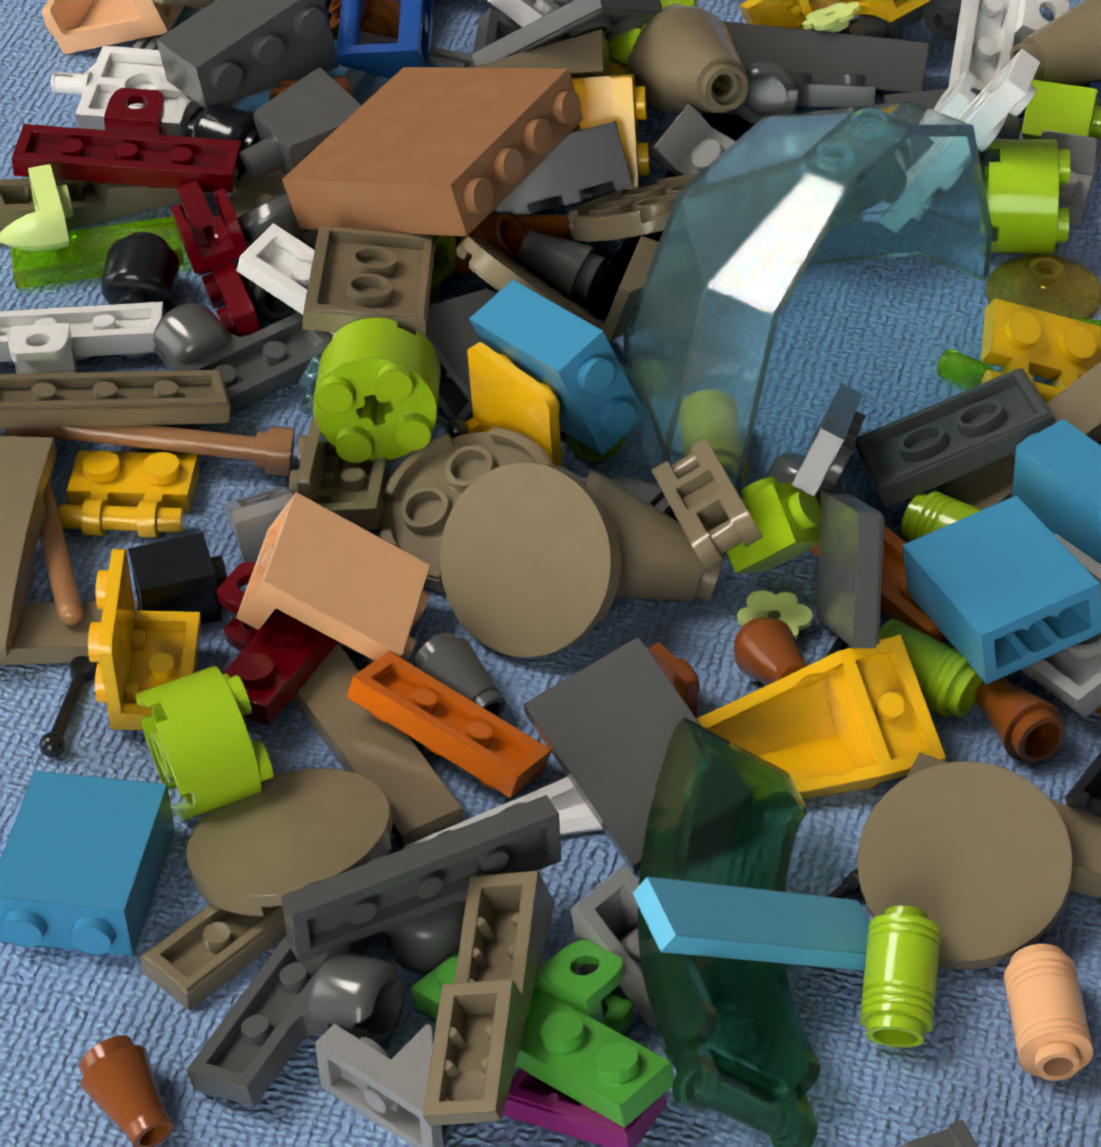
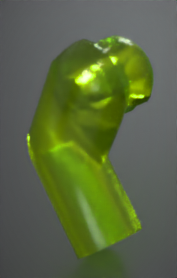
M949 348L943 353L938 362L937 375L971 389L981 384L987 370L993 369L982 361Z

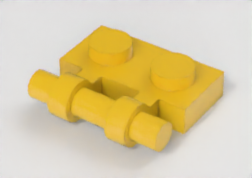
M995 298L985 307L981 361L1003 368L1002 373L987 370L981 384L1017 368H1023L1044 402L1047 403L1101 362V326ZM1031 375L1051 379L1052 384L1050 386L1035 382Z
M78 450L66 491L69 504H61L59 507L62 528L82 529L85 536H104L106 530L137 531L138 536L142 538H158L161 532L183 533L185 513L191 512L200 475L198 454Z

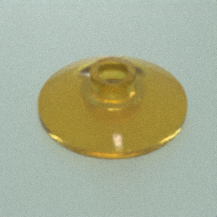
M1032 254L1010 259L995 268L987 280L986 298L988 304L997 298L1086 322L1100 308L1101 284L1088 268L1074 260L1056 255Z

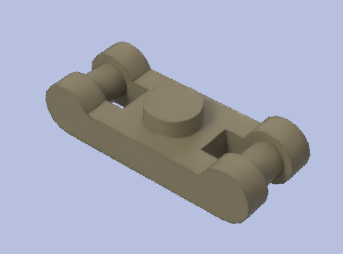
M704 438L689 447L692 451L691 454L672 465L667 460L651 471L691 546L705 569L708 570L723 561L722 553L741 542L747 547L761 539L763 535L710 443Z

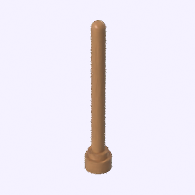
M159 425L4 429L9 433L251 460L254 467L265 468L266 475L290 477L295 442V429L270 426L269 432L257 431L256 437Z
M5 431V433H4V435H3V436H18V437H41V436H33V435H24V434L9 433V432H7V431ZM49 478L43 495L46 518L39 540L58 617L66 625H75L83 618L84 610Z

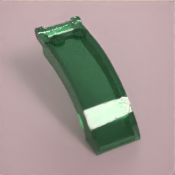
M683 717L675 726L656 782L643 843L639 885L646 877H656L786 892L788 870L795 837L800 822L807 814V807L789 772ZM638 907L639 951L645 988L654 1018L666 1045L664 1048L665 1055L677 1072L672 1087L673 1099L676 1103L691 1110L701 1112L708 1108L759 1131L771 1138V1143L774 1147H811L817 1135L818 1124L805 1094L818 1079L820 1064L797 1015L789 986L786 964L660 952Z

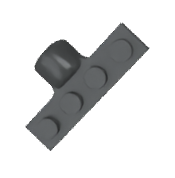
M770 61L758 62L745 69L749 80L748 93L742 104L735 109L739 116L750 125L761 128L772 127L788 119L796 106L874 109L876 85H865L866 75L841 73L833 74V84L811 83V72H792L778 63Z
M186 303L169 311L159 321L154 330L153 338L156 344L154 352L170 371H221L231 413L318 371L322 353L331 342L332 335L329 332L302 330L303 315L297 312L251 335L238 337L231 334L206 306L198 303ZM179 424L159 426L196 430L207 424ZM131 447L135 452H148V453H149V452L155 450V449H146V448Z
M841 383L805 455L792 452L782 453L775 458L765 478L775 476L779 483H792V486L814 496L820 507L821 490H842V482L839 477L850 458L857 436L862 428L861 425L866 415L856 411L863 394Z
M545 795L521 805L508 807L498 814L456 830L445 831L422 843L390 855L377 857L367 864L322 881L309 883L299 890L285 894L281 898L288 944L298 962L301 963L378 932L386 931L388 948L393 947L396 962L400 966L416 973L428 974L459 950L469 877L537 871L561 862L559 813L548 796Z
M378 933L301 963L298 962L290 948L286 934L186 1071L194 1090L255 1107L296 1048L308 1036L324 1034L335 1023L358 1039L366 1037L377 1044L386 1041L395 1031L401 1019L405 1004V989L399 978H397L398 969L396 965L363 955Z

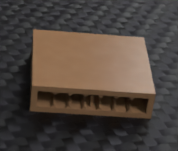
M403 67L282 178L299 229L318 230L319 227L329 226L403 234L467 237L583 120L581 101L575 92L569 68Z

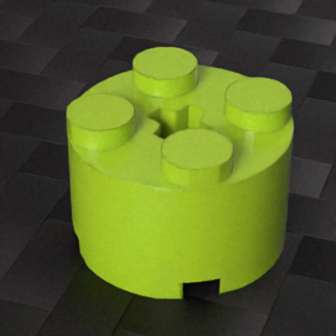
M994 139L986 148V152H997L996 162H989V166H985L984 230H995V241L984 242V252L1054 254L1056 243L1068 242L1069 207H1059V186H1065L1070 181V149H1058L1057 139Z
M374 317L356 320L341 327L332 336V340L322 353L319 362L313 399V414L322 435L335 447L336 453L340 458L351 463H361L366 460L374 461L375 458L392 460L423 449L429 444L437 418L441 365L436 349L428 338L417 330L415 336L404 329L398 328V321L388 318Z
M212 666L136 694L137 705L151 706L152 715L143 717L140 721L161 783L167 784L168 789L177 786L180 797H183L185 802L173 806L182 822L260 793L262 790L261 782L274 777L271 761L264 744L260 739L251 741L243 720V716L251 714L252 710L246 689L238 675L229 677L227 673L222 674L216 666Z

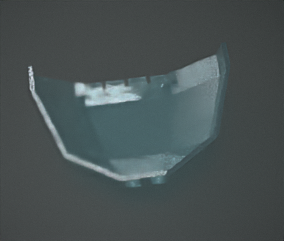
M911 101L764 117L677 193L623 337L624 367L629 382L646 414L638 425L653 468L667 460L671 465L692 453L689 448L690 446L706 438L742 499V477L778 317L807 265L920 255L982 281L989 275L993 229L972 124Z

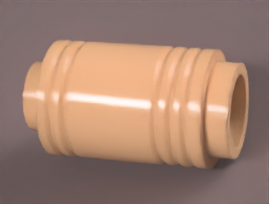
M1034 944L1018 950L1011 957L1009 965L1004 972V983L1019 1064L1027 1073L1045 1080L1061 1081L1068 1079L1083 1069L1093 1056V1046L1076 965L1062 949L1054 945Z

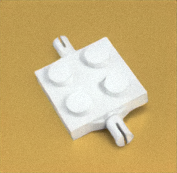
M103 45L96 63L84 74L54 71L51 77V91L53 94L82 95L75 113L77 128L105 130L104 114L112 94L120 88L149 89L162 92L165 106L162 126L166 128L167 135L184 136L191 115L201 106L167 81L159 50ZM232 102L225 103L222 105L231 107ZM135 103L129 105L128 107L131 109H140L146 105L141 103Z

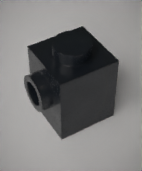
M203 533L128 548L140 611L200 612L201 624L222 620L217 589L227 578L226 568L222 555L210 557Z

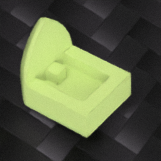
M50 164L28 168L35 212L15 220L0 232V243L19 250L44 252L69 247L65 219L73 218L74 216L67 185L56 186Z

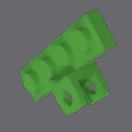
M579 940L561 949L539 967L536 979L537 988L534 987L515 1066L625 1128L675 1084L672 1063L670 1060L622 1035L634 1017L631 1001L611 993L620 984L625 975L622 957L589 940ZM459 950L411 987L416 1009L436 1021L442 984L454 983ZM583 965H595L598 967L596 971L588 975L573 973Z

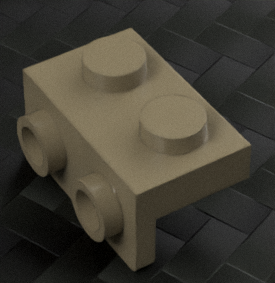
M313 414L308 435H302L298 440L299 470H291L289 491L293 495L296 492L365 530L379 529L385 500L383 491L389 481L393 459L374 458V461L366 460L361 463H351L343 460L336 453L335 447L322 435Z

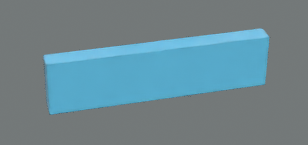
M646 877L633 892L635 901L660 952L864 971L869 920L858 900L656 877Z

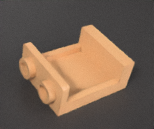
M48 0L42 9V15L47 30L55 37L65 55L103 47V45L108 46L165 34L171 30L184 6L165 5L151 0Z
M296 492L267 530L236 618L259 630L272 612L278 609L370 658L368 665L389 651L408 661L416 643V639L409 636L410 629L420 619L429 600V594L423 591V586L430 565Z

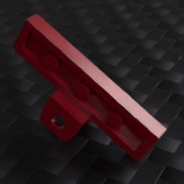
M120 88L112 94L104 114L105 130L23 124L11 159L14 176L29 177L28 168L50 164L54 179L87 181L96 184L138 185L150 188H176L198 180L203 192L211 193L225 188L226 192L233 193L241 165L239 152L242 151L241 141L167 135L166 128L162 126L165 111L162 92L149 89ZM135 103H141L146 105L140 109H131L128 107L129 105Z
M198 180L176 187L181 203L170 207L194 273H198L199 276L209 273V275L201 278L213 310L224 307L216 311L218 319L231 334L238 337L248 336L261 330L255 309L233 260L238 259L247 250V246L235 210L225 188L214 191L220 215L213 217Z
M256 562L240 563L218 587L219 603L227 610L238 613L245 594L240 588L249 583ZM278 609L272 612L259 630L237 619L235 616L224 627V633L227 643L241 652L222 674L227 673L229 677L238 675L243 682L252 710L251 714L243 717L270 726L339 642Z

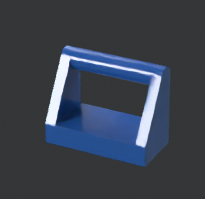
M341 0L336 62L347 68L390 79L403 67H429L434 0H394L401 2L398 42L359 45L363 0Z

